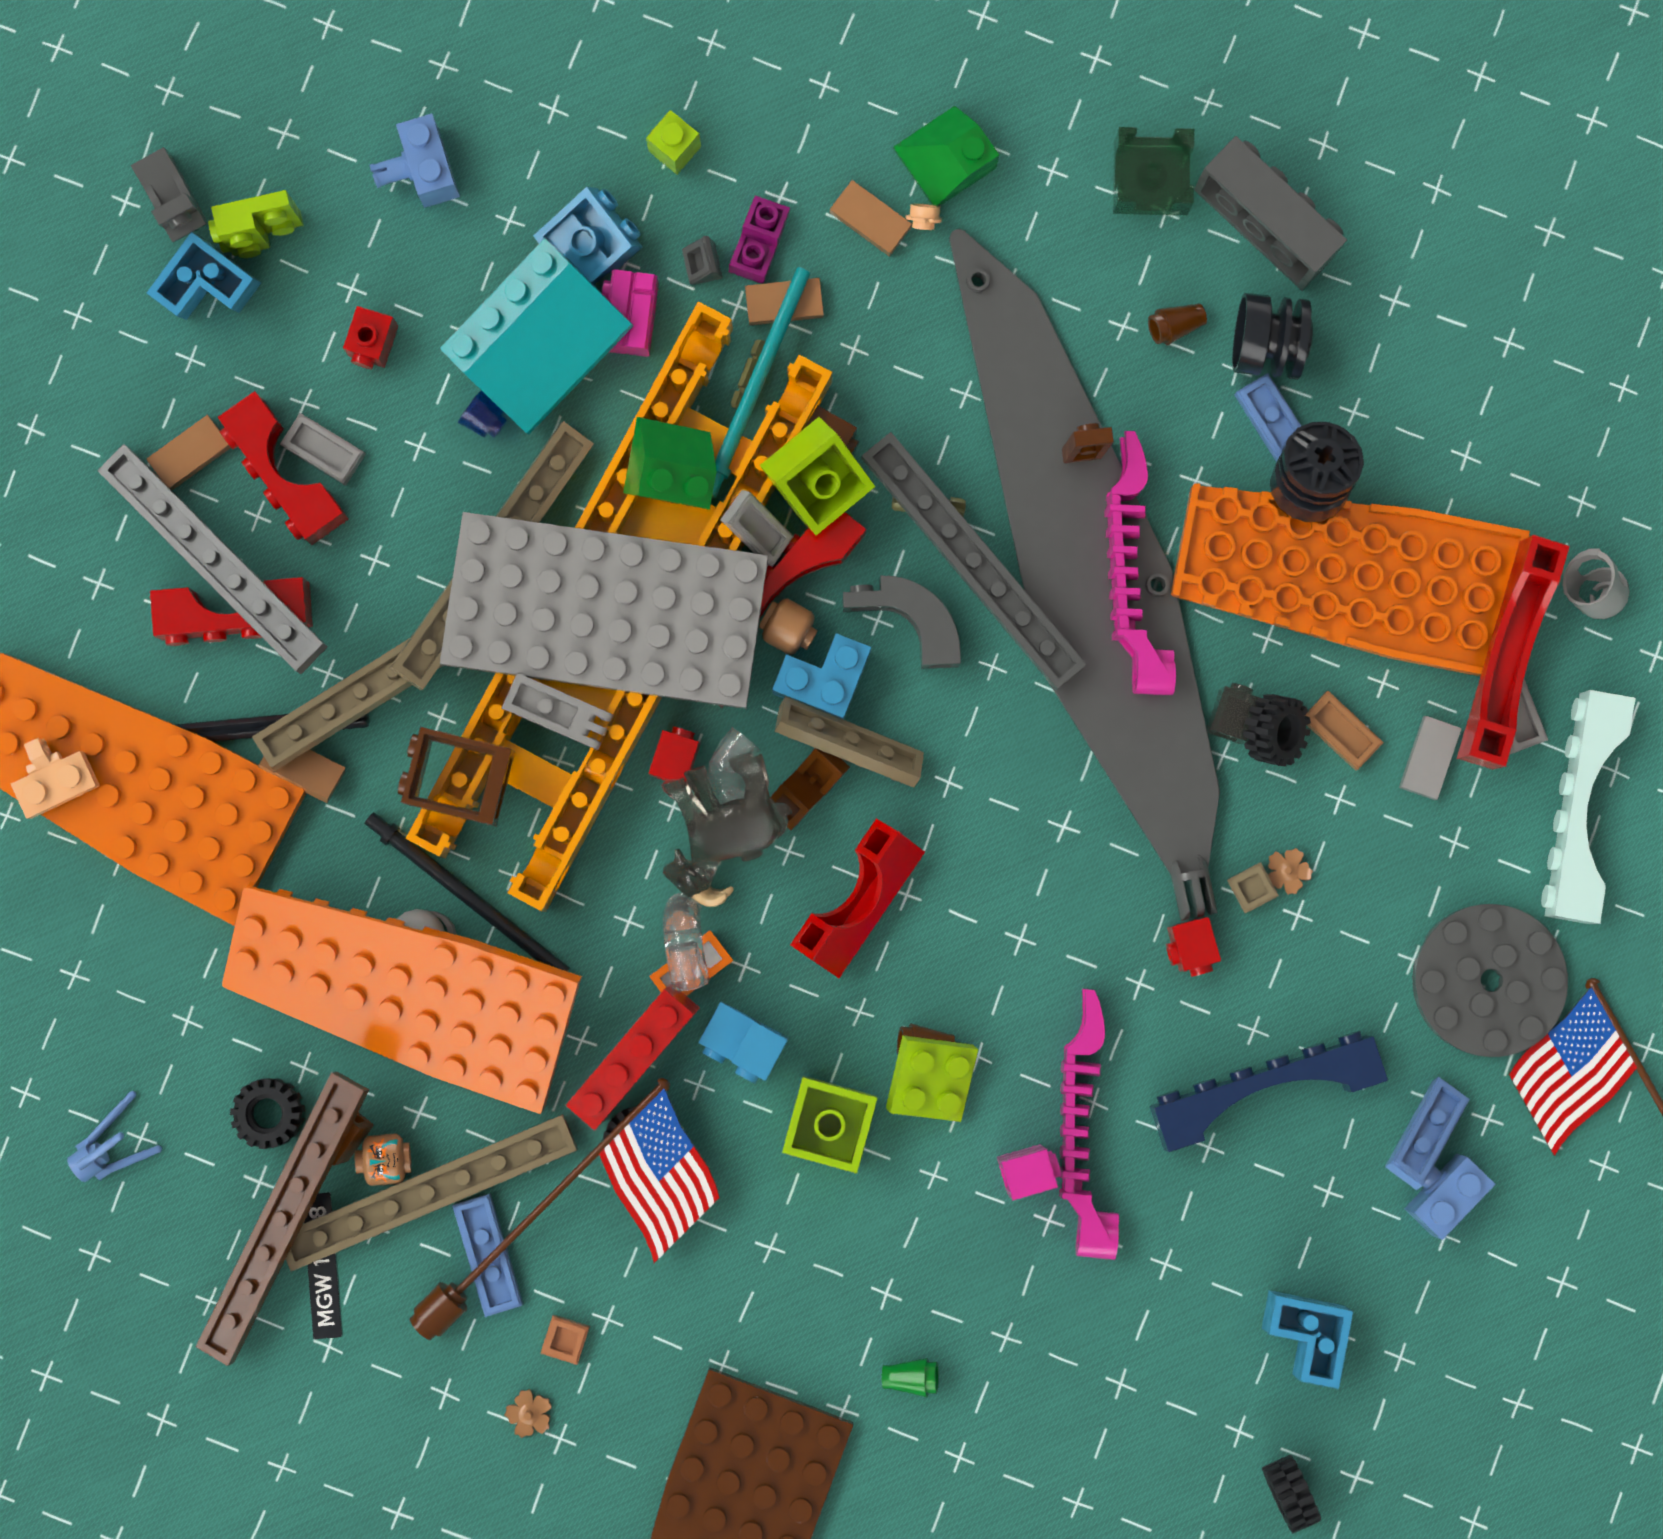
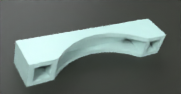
M1588 690L1580 693L1579 698H1575L1573 702L1571 719L1575 721L1573 735L1568 737L1565 747V756L1569 758L1567 773H1563L1559 785V793L1563 795L1562 808L1557 810L1553 823V830L1557 832L1556 846L1550 849L1547 860V867L1552 871L1550 883L1545 885L1541 898V905L1545 907V917L1585 924H1600L1606 885L1596 869L1589 849L1586 827L1587 808L1593 783L1602 765L1614 749L1630 735L1636 699L1634 697Z

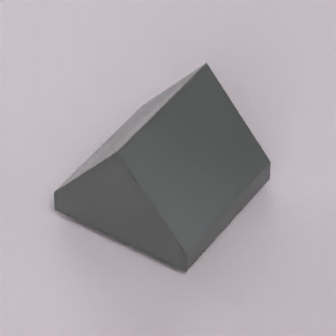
M704 236L682 249L690 285L723 279L716 245L709 236Z

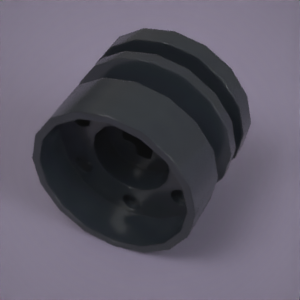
M1244 293L1239 305L1232 352V368L1234 373L1259 375L1266 359H1270L1273 377L1279 378L1282 375L1286 363L1287 377L1298 380L1302 375L1305 361L1311 349L1313 336L1311 302L1306 299H1299L1293 311L1291 298L1284 297L1276 314L1272 313V301L1269 295Z
M1310 422L1298 427L1287 439L1270 478L1271 494L1279 508L1290 517L1304 522H1322L1335 516L1345 505L1352 489L1360 478L1364 465L1362 448L1351 433L1342 426L1333 423Z

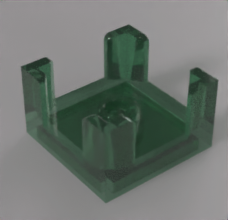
M1119 127L1114 140L1113 214L1188 215L1194 203V185H1190V155L1194 149V129H1175L1172 138L1136 137V127Z

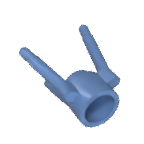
M135 1091L129 1092L92 1133L76 1145L77 1151L67 1158L70 1169L82 1182H86L94 1176L101 1180L114 1171L162 1151V1147L157 1145L106 1165L110 1160L107 1151L124 1138L123 1133H117L102 1145L97 1142L94 1143L136 1097Z

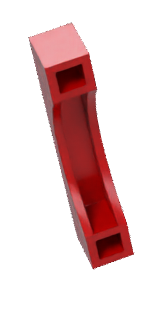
M844 512L817 535L809 528L801 537L794 534V537L783 552L786 555L777 566L774 564L773 567L767 566L760 618L769 604L786 587L801 577L825 567L842 564L865 537L866 529Z
M1531 535L1519 542L1457 759L1492 770L1506 767L1517 730L1519 700L1530 654L1545 612L1560 582L1570 546L1536 535Z

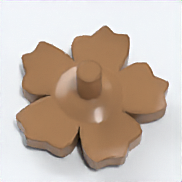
M1295 848L1287 850L1285 858L1278 852H1274L1273 855L1269 856L1270 862L1268 867L1275 871L1269 873L1268 876L1273 886L1277 889L1282 888L1284 885L1288 895L1297 894L1298 890L1303 887V883L1300 880H1311L1313 870L1309 868L1307 862L1301 863L1304 855L1303 852Z
M530 1389L526 1391L521 1390L514 1399L517 1405H507L504 1416L508 1418L510 1424L517 1423L514 1434L519 1435L520 1438L526 1435L531 1436L534 1429L541 1434L549 1429L550 1416L545 1414L552 1408L549 1398L537 1395L534 1399Z

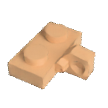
M36 738L24 744L29 759L32 764L26 766L29 775L11 783L26 819H32L100 786L84 751H79L63 759L59 752L51 754L44 738Z

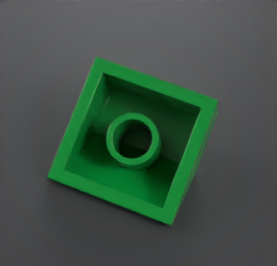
M637 417L623 493L710 509L717 473L711 432Z

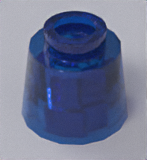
M481 390L463 412L458 423L484 438L488 434L495 438L506 424L507 419L502 416L504 411Z

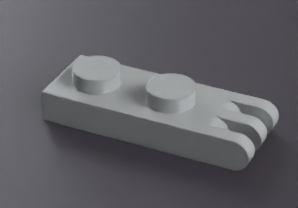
M520 673L516 674L502 706V709L596 750H599L601 743L594 738L587 737L589 731L591 730L602 736H605L607 731L606 728L593 723L596 716L607 722H611L613 714Z

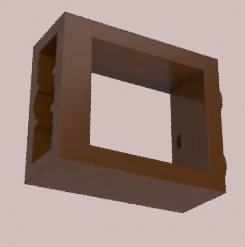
M420 727L419 734L412 735L408 746L407 756L412 758L409 772H403L399 781L398 794L403 795L401 803L497 827L516 752L510 748ZM433 742L493 756L479 812L419 797Z

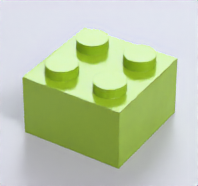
M820 417L815 419L759 465L797 516L815 535L820 533L875 488V485L837 433Z
M803 1075L782 1153L857 1173L878 1099L877 1096Z

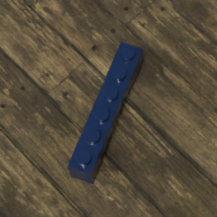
M1360 1031L1352 1032L1338 1037L1340 1044L1325 1048L1324 1043L1315 1044L1302 1049L1304 1056L1289 1060L1288 1055L1278 1056L1265 1061L1267 1068L1255 1072L1249 1066L1230 1072L1231 1079L1218 1084L1215 1078L1193 1085L1194 1092L1180 1096L1179 1090L1157 1096L1158 1103L1151 1105L1150 1109L1163 1149L1167 1152H1172L1205 1141L1203 1132L1222 1112L1242 1098L1270 1086L1299 1080H1327L1342 1083L1344 1091L1355 1092L1388 1081L1374 1036H1362Z

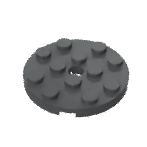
M1481 904L1462 908L1449 914L1428 932L1414 961L1412 974L1413 992L1417 1007L1424 1021L1445 1043L1472 1055L1485 1057L1509 1056L1524 1051L1538 1043L1556 1024L1567 997V967L1557 941L1537 919L1513 907L1498 904ZM1488 969L1494 970L1500 975L1499 985L1494 991H1487L1481 985V975Z

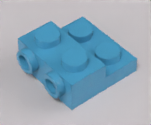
M586 187L533 235L538 243L544 238L547 239L593 285L610 271L618 270L642 248V245L637 240L641 236L640 231L629 219L625 218L622 220L614 210L618 207V203L612 194L606 189L600 191L598 188Z

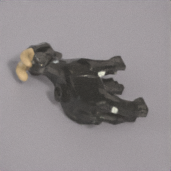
M750 751L733 756L728 760L732 770L741 775L746 784L744 798L720 804L713 793L705 765L684 772L688 785H686L684 777L665 781L661 785L664 792L677 802L687 827L692 859L687 860L680 849H675V859L664 866L663 873L684 895L703 906L717 907L723 904L734 891L732 886L725 889H714L711 887L722 861L739 856L743 862L756 859L764 854L763 849L769 848L787 830V815L792 814V809L785 803H775L771 799L768 791L769 778L761 753L753 756Z

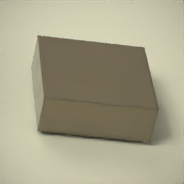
M1261 862L1227 879L1245 914L1279 896Z

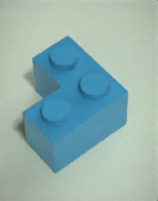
M191 232L147 291V294L176 316L187 320L207 292L230 309L240 313L261 282L201 236Z
M836 633L822 668L786 655L772 693L783 699L785 696L844 720L871 653V647Z
M721 1001L698 1043L705 1046L703 1054L720 1063H723L725 1058L731 1060V1063L738 1066L735 1071L736 1074L756 1083L758 1078L766 1081L789 1037Z
M1269 1290L1262 1329L1269 1335L1298 1340L1292 1374L1302 1382L1339 1389L1353 1311L1344 1305Z

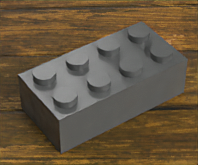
M1235 136L1204 168L1194 191L1303 291L1334 259L1347 239L1343 236V230L1335 221L1330 218H1323L1315 210L1314 202L1302 192L1297 193L1287 184L1288 179L1282 171L1274 166L1270 168L1259 158L1260 153L1253 144L1246 140L1242 142Z

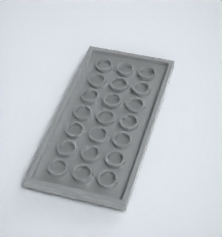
M463 512L439 664L513 676L520 673L534 679L746 709L768 555Z

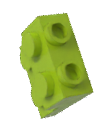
M286 190L212 206L214 220L208 221L212 240L214 243H219L222 253L231 252L233 256L238 255L240 258L255 257L261 254V250L270 248L268 233L277 236L292 233L295 230L294 227L304 225L301 211Z

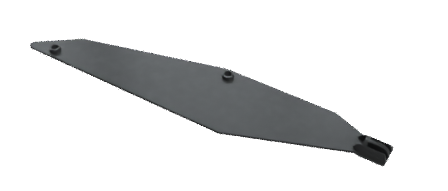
M956 229L951 233L949 240L1023 588L1087 664L1059 689L1055 690L1051 684L1050 686L1170 873L1181 921L1189 919L1190 910L1194 918L1203 917L1205 907L1209 915L1217 914L1218 911L1208 866L1220 789L1179 600L1171 595L1174 579L1172 568L1146 516L1144 519L1122 518V525L1140 526L1139 539H1123L1124 546L1138 547L1137 559H1125V567H1139L1138 580H1126V587L1141 588V598L1139 601L1127 600L1128 608L1143 609L1142 621H1135V629L1147 630V638L1154 649L1174 650V662L1176 665V684L1173 695L1134 694L1132 690V657L1119 641L1112 640V633L1115 631L1114 620H1110L1113 610V600L1109 599L1112 581L1108 579V572L1111 568L1110 558H1107V551L1109 549V538H1106L1108 520L1107 517H1104V511L1107 507L1106 495L1118 483L1122 467L1112 446H1110L1101 459L1064 464L1062 448L1072 433L1077 431V427L1090 423L1100 424L1037 294L964 230ZM975 277L980 278L984 285L977 287L972 283L971 279ZM1137 497L1130 501L1121 502V505H1140ZM1151 581H1159L1162 585V591H1154L1151 587Z

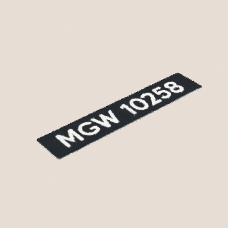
M330 1192L318 1193L304 1224L332 1212ZM334 1253L308 1264L313 1339L342 1336L336 1254Z

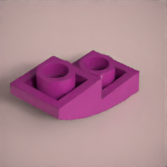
M756 195L754 196L742 226V234L730 261L728 272L764 284L781 239L790 207Z

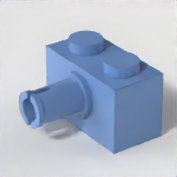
M433 114L396 124L404 151L401 152L402 156L370 164L377 188L410 178V181H414L418 197L424 208L460 197Z
M1456 1154L1441 1170L1435 1165L1433 1166L1423 1185L1424 1188L1404 1209L1430 1235L1443 1240L1493 1188L1495 1183L1468 1157Z

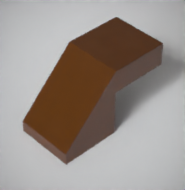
M815 748L799 768L779 786L764 806L792 831L833 788L850 766L841 758Z

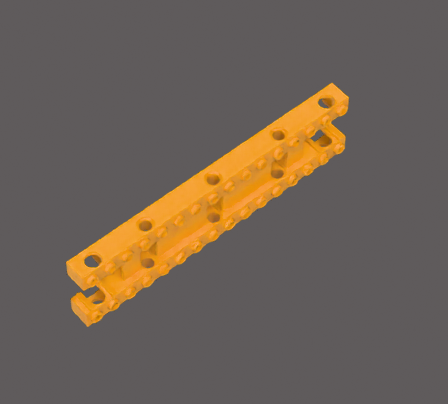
M698 301L575 528L741 551L745 544L721 521V518L742 489L751 492L764 507L766 506L775 489V485L759 465L805 428L817 405L820 406L832 383L833 372L801 355H798L794 364H789L787 367L788 384L779 402L773 401L771 406L767 404L765 408L766 416L752 441L744 436L741 437L729 466L735 481L724 502L719 501L717 507L710 505V509L697 508L623 493L637 417L711 432L715 460L729 429L691 409L702 386L708 385V375L725 345L729 346L731 342L730 334L733 331L731 318ZM495 673L461 737L514 750L516 753L508 784L553 808L540 834L535 833L533 837L536 840L533 845L536 849L523 873H518L516 877H511L510 882H512V885L508 891V894L542 912H546L662 697L531 678L613 714L611 722L603 721L596 716L593 723L606 728V734L602 736L590 730L587 737L594 738L601 743L599 750L590 747L577 772L573 771L570 774L510 742L522 717L502 709V706L516 676ZM455 747L427 799L472 810L473 807L478 808L480 803L477 800L487 783L493 756ZM421 809L405 839L446 859L451 849L455 850L457 845L454 842L467 819Z

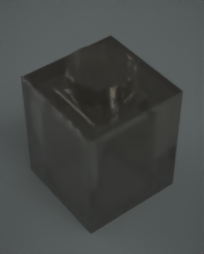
M1232 683L1231 687L1224 686L1221 688L1206 728L1207 733L1238 744L1245 743L1248 738L1243 737V731L1248 730L1249 725L1244 724L1245 719L1251 718L1252 714L1249 712L1251 706L1257 707L1255 701L1259 698L1252 695L1253 689L1237 683Z

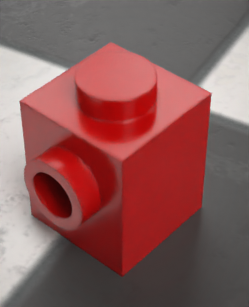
M357 306L343 350L352 358L351 363L359 367L372 370L373 366L377 365L385 368L399 325L392 316Z
M1202 917L1167 927L1171 943L1166 944L1168 958L1172 966L1178 965L1179 971L1189 970L1191 977L1213 971L1212 964L1221 961L1209 917Z

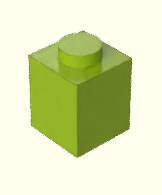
M671 110L646 137L648 151L677 175L701 148L699 133Z

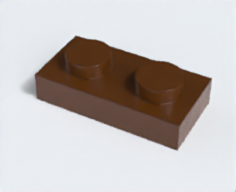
M1098 423L1078 426L1077 431L1072 433L1062 448L1064 464L1101 459L1114 442L1112 427L1100 428Z

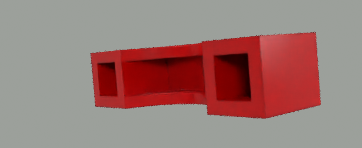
M256 391L218 416V419L224 426L219 432L233 450L236 447L241 449L246 456L241 463L254 480L261 477L268 487L263 491V494L275 510L282 507L290 519L285 524L298 541L304 537L307 542L313 545L348 520L346 514L321 482L310 485H298L288 482L281 477L275 464L274 452L277 440L284 428Z
M303 577L264 580V583L308 627H313L310 582ZM188 587L150 591L153 636L162 641L165 640L167 646L189 644V638L203 637L204 642H223L227 640V635L241 634L242 639L262 638L238 612L218 614L209 611L200 600L197 592Z
M877 818L855 849L860 868L859 877L851 895L841 906L833 911L823 914L811 913L790 944V946L837 978L841 977L925 853V851L900 832Z
M672 983L668 985L565 1106L595 1131L623 1100L658 1056L687 1025L700 1007Z

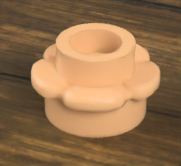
M910 204V215L905 216L907 220L913 221L912 228L934 230L935 223L942 222V218L939 217L940 207L935 205Z

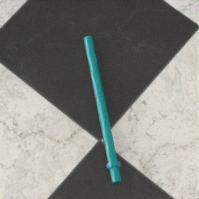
M796 268L716 457L717 473L712 498H716L723 480L728 479L730 476V463L809 279L810 272L806 269Z

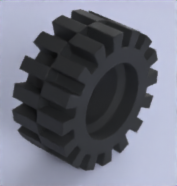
M1265 694L1263 695L1264 698H1258L1255 701L1257 707L1251 706L1249 709L1252 716L1245 719L1244 724L1249 725L1248 730L1243 731V737L1249 740L1244 743L1245 749L1250 750L1248 755L1251 758H1255L1254 760L1286 767L1287 764L1292 765L1295 763L1294 758L1299 759L1302 756L1300 748L1306 749L1308 742L1304 741L1305 735L1310 736L1311 731L1306 729V725L1311 723L1310 717L1305 716L1308 713V709L1306 706H1302V701L1295 698Z
M278 1078L260 1079L240 1089L241 1093L236 1095L232 1101L235 1103L234 1108H230V1115L234 1117V1121L231 1122L232 1128H236L239 1132L236 1135L240 1140L245 1139L247 1145L251 1147L257 1146L259 1149L274 1148L291 1141L290 1139L300 1131L298 1129L300 1125H303L305 1119L302 1118L305 1105H301L300 1099L302 1097L300 1093H296L293 1090V1085L290 1083L286 1084ZM264 1098L275 1100L282 1109L281 1120L273 1128L261 1127L254 1118V1108Z
M1292 1455L1285 1456L1262 1467L1272 1496L1292 1534L1322 1521L1309 1486Z

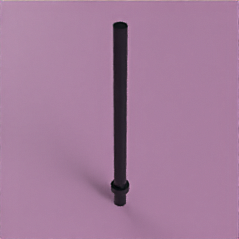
M375 812L367 818L364 824L381 837L380 842L385 846L388 844L392 845L536 961L568 972L569 966L414 843L405 839L406 837L399 832L400 827L395 823L392 825L388 824Z

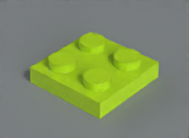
M903 1035L886 1109L892 1114L961 1122L978 1049L972 1044Z

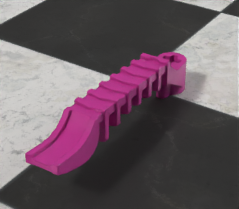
M1125 431V436L1119 438L1122 472L1118 483L1106 495L1107 507L1104 511V517H1107L1108 520L1106 538H1109V549L1107 551V558H1110L1111 567L1108 572V579L1112 581V589L1109 593V599L1113 600L1110 620H1114L1115 630L1112 633V640L1119 641L1132 657V690L1134 694L1173 695L1176 684L1174 650L1154 649L1147 638V630L1135 629V621H1142L1143 609L1128 608L1127 600H1140L1141 588L1126 587V580H1138L1139 567H1125V559H1137L1138 547L1124 546L1123 539H1139L1140 526L1122 525V518L1144 519L1146 516V506L1121 505V502L1130 501L1140 493L1147 483L1148 471L1145 455L1135 431Z
M1082 989V1023L1076 1036L1064 1046V1060L1061 1062L1063 1082L1061 1083L1060 1091L1063 1094V1103L1060 1105V1113L1063 1115V1124L1060 1126V1135L1063 1137V1145L1060 1146L1059 1154L1063 1161L1060 1168L1062 1176H1059L1062 1179V1189H1059V1197L1067 1199L1078 1214L1076 1256L1115 1260L1119 1240V1214L1099 1212L1094 1209L1091 1203V1191L1082 1190V1182L1090 1181V1169L1074 1168V1159L1088 1161L1090 1148L1075 1147V1138L1089 1139V1127L1075 1125V1117L1089 1118L1090 1105L1075 1104V1095L1093 1097L1094 1091L1093 1084L1075 1083V1074L1099 1077L1101 1074V1064L1075 1061V1055H1091L1096 1053L1102 1047L1105 1038L1104 1018L1095 990Z

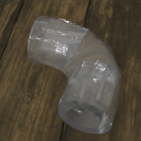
M731 727L719 742L709 761L707 786L715 808L730 825L743 834L766 806L764 802L747 788L745 782L746 770L761 751L749 739Z
M678 893L670 897L666 902L663 912L665 954L672 989L676 991L698 989L710 981L701 932L702 907L700 903L692 899L693 895L688 893Z

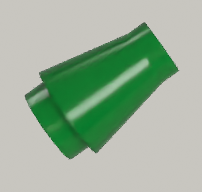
M928 1358L895 1365H883L882 1367L883 1389H893L923 1397L938 1393V1362H929Z

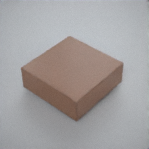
M553 1315L541 1354L577 1365L590 1326Z

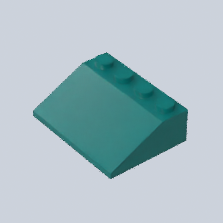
M544 238L440 349L477 387L529 435L634 325L561 251Z

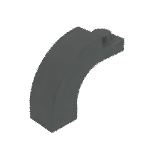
M164 147L130 165L155 208L151 211L158 224L165 229L173 243L207 224L204 214L172 156Z
M880 575V591H873L872 585L850 586V592H843V612L890 611L907 619L919 637L921 669L959 668L961 664L960 643L955 623L944 604L925 587L905 578Z

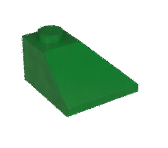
M953 106L893 146L894 151L930 203L935 206H941L996 169L999 159L998 152L980 126L956 106Z

